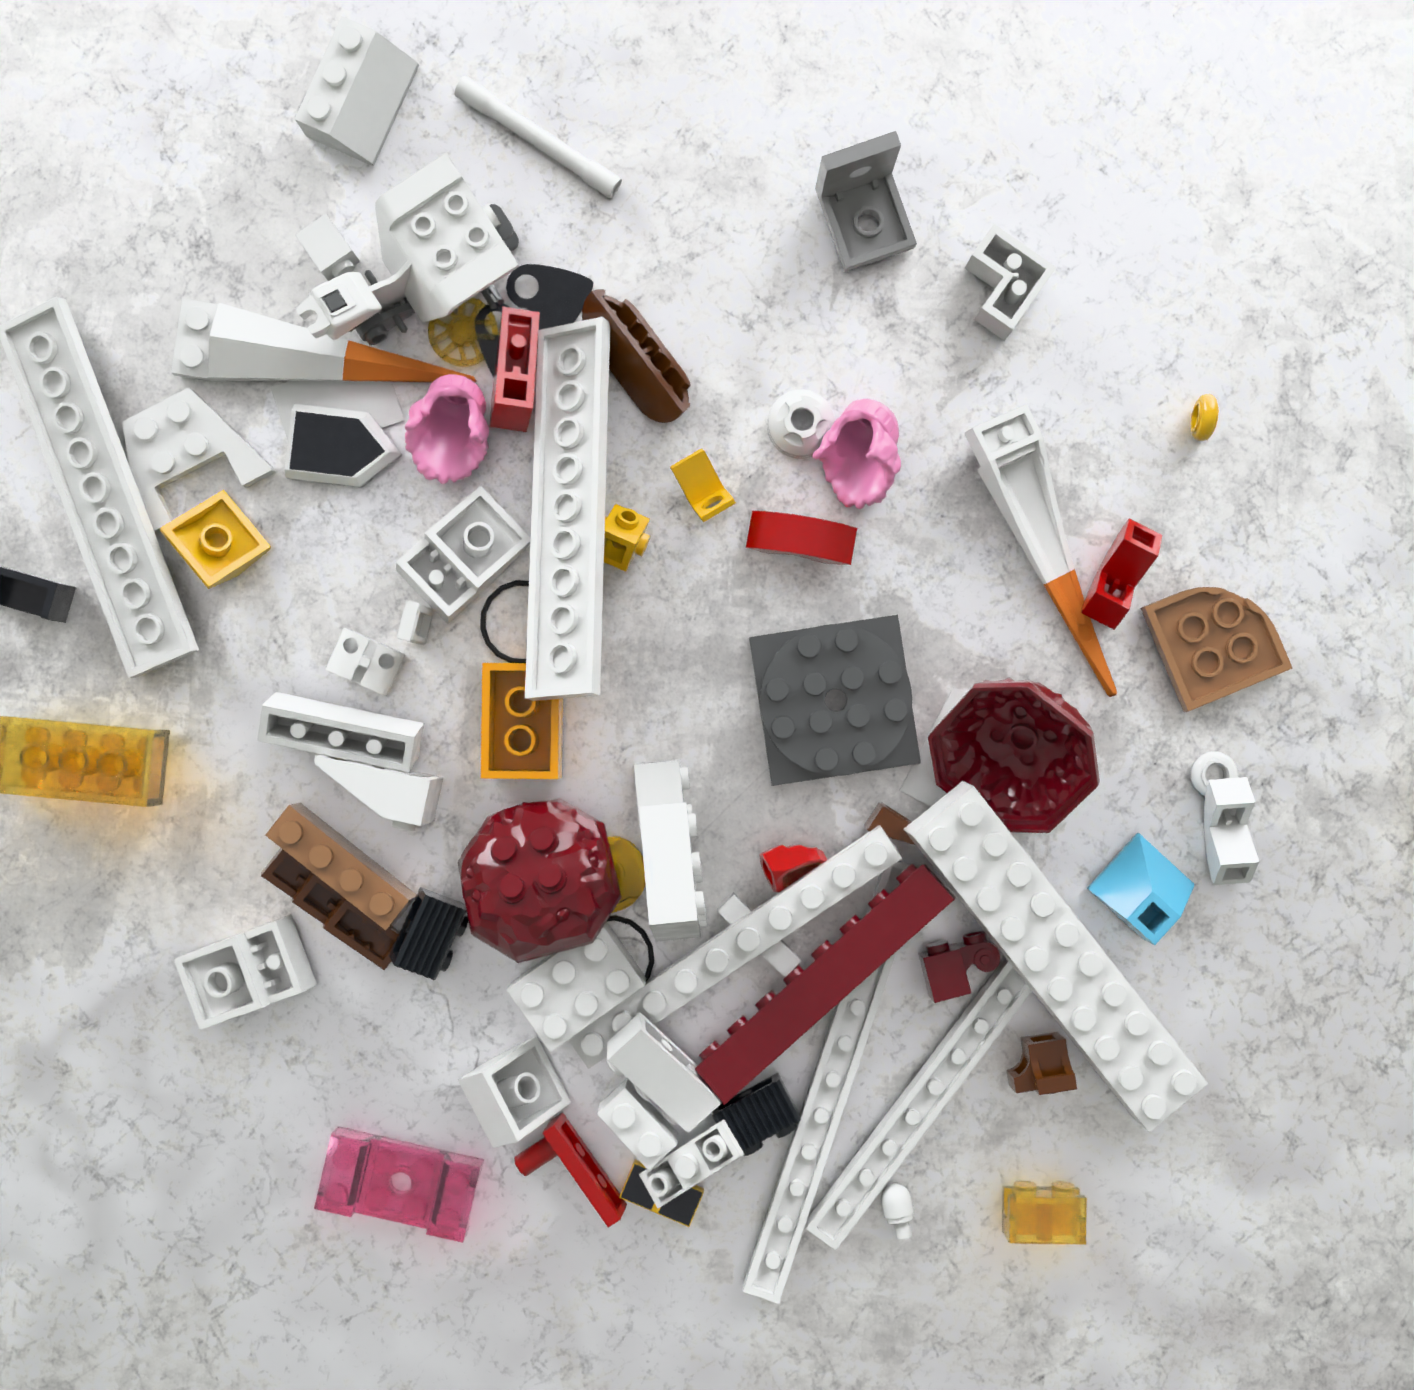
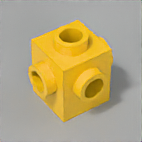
M615 504L608 517L605 516L604 563L626 572L636 554L642 557L651 537L645 533L650 518L640 515L632 509Z

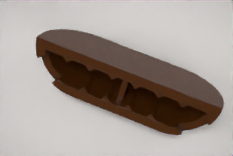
M604 289L591 291L583 304L582 321L598 317H604L609 321V370L639 410L648 418L660 423L672 422L679 418L691 404L689 403L687 390L691 384L683 369L629 300L625 299L623 302H620L613 297L605 295L606 290Z

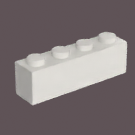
M276 692L262 705L257 741L409 773L419 758L424 723Z

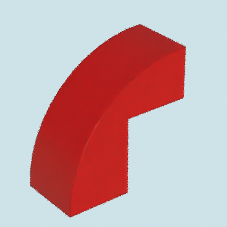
M752 511L746 548L767 554L795 555L823 564L851 565L858 528L802 515Z
M1129 518L1107 552L1087 593L1081 613L1115 630L1130 610L1136 585L1158 557L1163 535Z

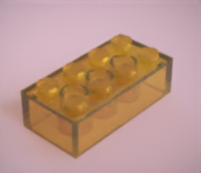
M0 716V793L140 807L163 805L170 730L25 716Z

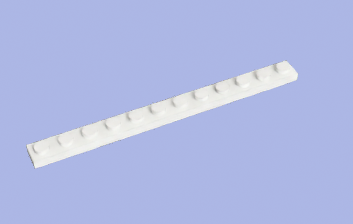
M898 861L880 873L872 899L883 889L890 894L897 888L900 883L896 877L909 867L910 864ZM896 952L836 1005L800 1113L801 1120L796 1125L797 1128L794 1131L742 1286L745 1293L777 1304L780 1302Z

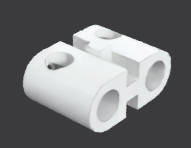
M344 627L325 669L387 696L405 654Z

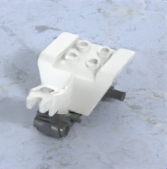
M445 153L386 191L375 202L382 261L392 276L378 282L370 270H366L365 276L371 286H368L359 272L344 273L313 288L307 299L295 309L303 319L317 314V321L308 327L311 335L316 339L327 334L332 340H336L347 332L356 330L362 341H367L369 345H376L385 340L389 334L388 330L396 325L402 333H406L408 329L403 320L414 313L417 314L422 323L451 314L454 309L480 292L489 304L490 309H495L497 305L490 295L493 294L499 305L503 304L504 299L499 294L494 283L520 267L511 253L518 247L519 238L507 216L498 205H489L487 203L483 207L480 206L448 154ZM403 299L405 301V304L401 305L399 301ZM393 305L396 306L395 308H392V309H390V310H387L388 308H390V307L393 306Z

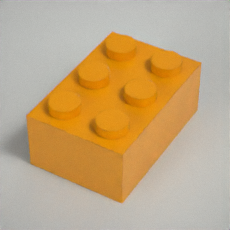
M482 663L481 778H562L563 698L538 701L525 699L526 663Z

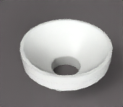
M794 390L784 394L773 404L767 419V431L771 442L781 453L792 458L805 459L812 457L813 453L819 449L823 436L831 429L835 419L829 403L822 396L809 390ZM800 409L810 412L814 419L812 427L805 431L797 430L791 423L792 414Z

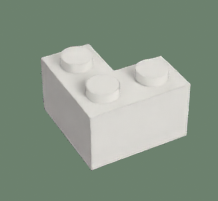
M993 224L965 266L966 270L994 288V291L974 320L1005 341L1057 267Z

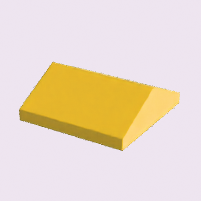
M224 489L160 528L161 533L208 589L239 576L271 549L268 542Z

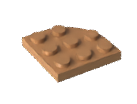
M1218 587L1188 589L1140 608L1184 712H1189L1293 669L1279 634L1266 613L1250 599H1245L1235 593L1226 591V589Z

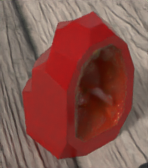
M777 845L759 854L764 875L774 892H781L827 861L824 852L817 847H805L802 845H790L787 847Z

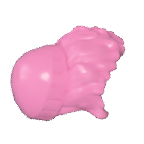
M457 374L441 376L431 383L425 397L416 401L409 409V419L405 424V429L407 430L405 433V448L412 454L414 464L417 465L418 472L423 474L427 480L437 479L441 484H446L449 479L453 482H456L458 479L464 480L465 477L472 475V470L478 469L480 462L484 460V456L487 454L489 448L487 441L489 426L484 418L486 402L483 392L471 379Z
M872 399L853 401L833 423L831 429L823 436L819 449L813 453L812 457L814 459H819L823 462L825 479L832 484L833 491L837 494V499L845 507L855 505L857 509H862L866 504L871 506L874 503H881L886 497L887 490L894 483V477L901 468V460L897 449L899 427L895 414L884 404Z

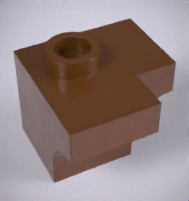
M1058 1032L1020 1037L1022 1046L1021 1059L1016 1066L1006 1070L1008 1084L1015 1093L1036 1091L1038 1095L1077 1090L1076 1077L1070 1064L1066 1039Z

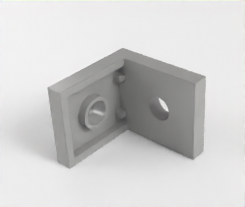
M896 131L821 157L815 190L844 272L914 249L917 245L892 175L901 148ZM869 214L874 216L878 221L879 227L872 232L862 230L858 225V219L862 215Z

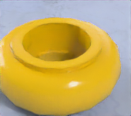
M1211 394L1200 396L1193 407L1190 428L1193 438L1198 441L1208 440L1217 425L1219 407L1217 399Z

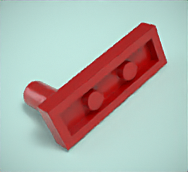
M563 1112L550 1120L542 1132L544 1135L542 1139L514 1157L515 1165L519 1172L524 1176H528L558 1156L609 1228L621 1220L627 1203L624 1199L619 1198L620 1193Z

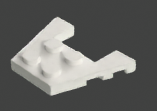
M189 387L122 421L128 464L155 535L161 532L160 528L174 520L159 491L160 488L226 455L241 485L245 488L276 473L274 468L248 442L238 435L217 412Z

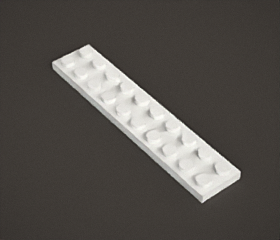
M56 296L1 324L0 340L128 678H136L197 652L199 648L66 299Z
M604 317L538 331L525 699L532 701L600 695L610 325L609 321Z

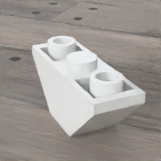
M723 1119L660 1160L650 1171L646 1169L641 1172L639 1176L657 1208H660L744 1155V1152Z

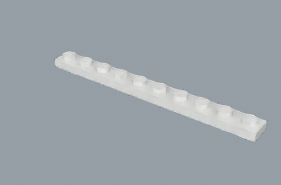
M881 825L877 826L648 980L644 987L569 1039V1042L587 1068H591L607 1057V1041L639 1012L655 1025L903 859Z
M1006 958L997 967L807 1218L805 1228L835 1251L1031 994L1032 990Z

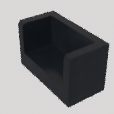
M0 566V605L37 615L46 620L66 623L76 587Z

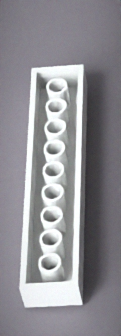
M962 781L903 829L1130 1115L1149 1133L1209 1084L973 785Z

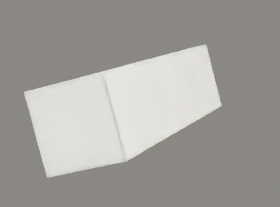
M734 892L717 908V912L730 925L752 911ZM780 940L761 953L784 977L802 961L783 940Z

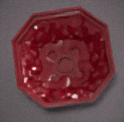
M1008 677L1004 680H984L983 682L975 683L928 736L936 785L946 793L950 792L962 781L973 785L1010 832L1050 833L1098 787L1100 782L1094 733L1091 726L1075 707L1062 698V694L1051 691L1040 682L1030 680L1014 681Z
M561 798L530 803L522 802L520 805L503 809L488 816L457 862L471 934L517 963L592 944L622 897L605 824Z

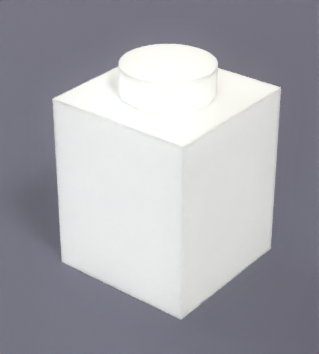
M326 213L295 234L298 241L328 281L344 273L353 272L354 266L360 262Z

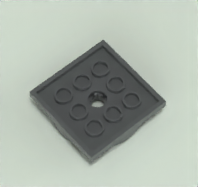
M898 615L749 637L771 786L921 763L912 708V689L906 670ZM832 689L841 690L847 698L846 705L839 711L830 710L825 703V697Z

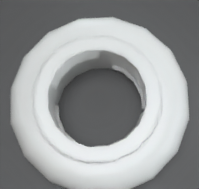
M1207 752L1199 756L1193 763L1191 781L1199 793L1204 796L1206 795L1208 782L1205 773L1212 764H1218L1222 768L1223 779L1238 778V769L1228 755L1220 752Z

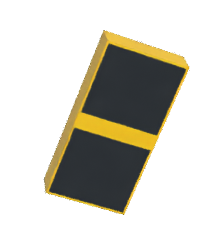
M634 1159L619 1198L690 1227L703 1196L704 1188L695 1185L662 1207L657 1208L639 1176L641 1172L646 1170V1167L639 1160Z

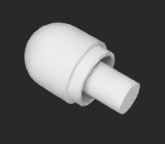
M890 1184L885 1187L881 1194L884 1217L887 1219L888 1224H894L898 1240L910 1238L912 1234L909 1221L914 1218V1208L910 1192L901 1184Z

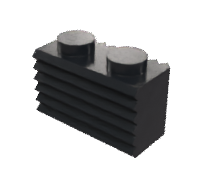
M420 887L399 932V936L396 938L393 949L390 951L389 957L393 965L436 980L439 972H445L451 963L453 950H450L455 937H461L467 928L468 916L466 915L465 906L459 901Z
M779 1073L735 1095L725 1105L722 1102L712 1111V1117L716 1124L723 1119L725 1120L744 1152V1156L758 1151L764 1145L762 1141L772 1137L774 1134L777 1138L790 1134L797 1128L795 1123L801 1120L799 1111Z

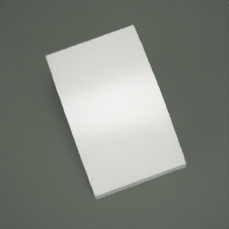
M480 485L425 532L424 538L396 562V571L449 624L530 545L531 537Z
M292 915L282 917L173 959L199 1030L261 1009L271 1003L300 994L317 985Z

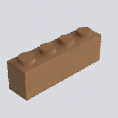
M302 803L288 805L265 834V836L385 931L396 924L415 900L416 893Z

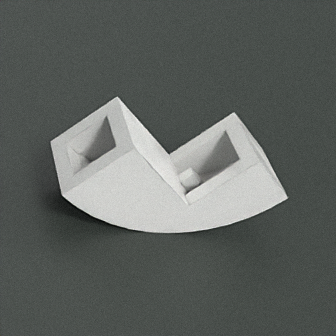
M1247 777L1209 780L1204 803V839L1213 885L1249 883L1259 864L1247 826L1255 804Z

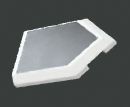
M294 404L292 407L284 469L285 478L361 488L383 468L402 456L401 452L368 412Z

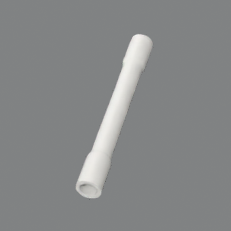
M464 76L458 82L454 92L457 98L514 132L580 176L585 183L609 199L616 194L622 182L621 178L597 162L587 159L498 100L493 93L469 77Z

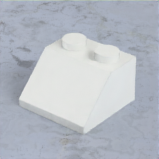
M537 1036L486 1061L458 1080L493 1148L518 1142L571 1103Z

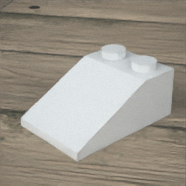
M327 755L315 756L314 764L380 817L393 820L392 827L415 831V828H422L423 825L434 821L443 777L411 770L408 773Z

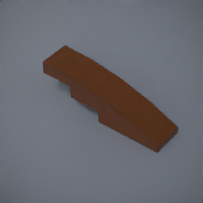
M280 848L261 872V877L292 897V903L323 923V929L385 970L392 962L389 955L396 942V938L399 936V931L393 926L385 931Z

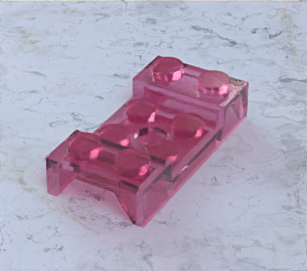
M338 1126L330 1136L314 1209L352 1217L354 1213L425 1228L427 1229V1235L463 1243L469 1230L471 1209L484 1159ZM398 1172L407 1174L411 1179V1188L405 1191L396 1189L392 1184V1175Z

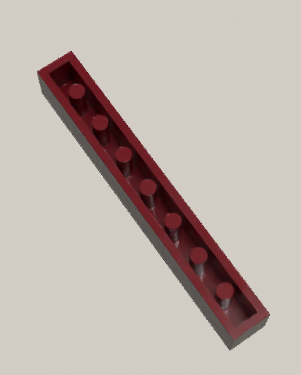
M913 863L896 877L900 883L897 888L890 894L885 889L878 893L868 903V906L872 909L862 919L855 914L839 929L843 934L839 940L833 945L826 940L811 954L815 961L803 970L799 965L783 979L787 986L780 993L775 995L772 990L754 1005L759 1011L751 1019L747 1020L744 1015L726 1030L731 1036L722 1045H719L715 1040L699 1054L703 1062L695 1070L724 1105L956 899L925 863L919 868Z

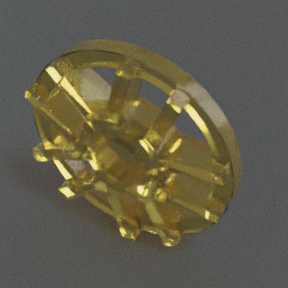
M472 297L461 304L457 315L453 311L449 314L452 318L449 324L438 318L429 321V342L435 353L445 362L454 366L469 367L485 360L476 341H478L477 339L495 341L496 335H498V324L493 312L487 315L489 319L475 320L479 311L486 305L481 300ZM467 303L475 305L470 317L465 315ZM436 324L445 329V331L437 336L434 334ZM477 325L491 326L493 335L476 333L475 327ZM450 338L452 342L441 351L437 344ZM472 345L476 357L467 359L464 348ZM458 347L461 360L451 358L448 355Z

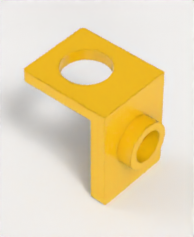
M702 448L670 467L692 509L703 522L736 503L734 498L723 487L707 454ZM722 500L716 506L706 509L712 503Z

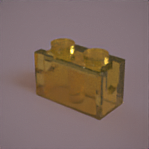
M1015 1181L1014 1186H1002V1232L1009 1243L1086 1245L1087 1198L1084 1195H1080V1189L1075 1187L1073 1183L1065 1181L1052 1182L1051 1186H1037L1036 1183L1031 1181Z

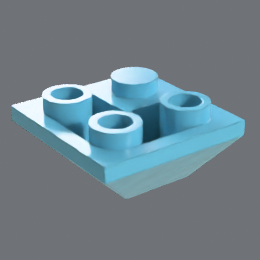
M1136 833L1087 889L1141 939L1156 945L1182 916L1195 884L1141 834Z

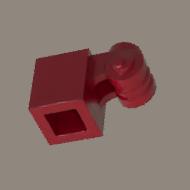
M985 931L965 934L962 936L964 942L949 945L947 940L933 942L926 945L927 951L918 953L928 994L934 1003L972 994L967 977V970L972 964L984 972H991L999 965L1000 953L998 948L988 941Z

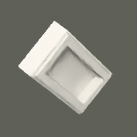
M406 600L397 638L420 645L426 644L434 613L433 609Z

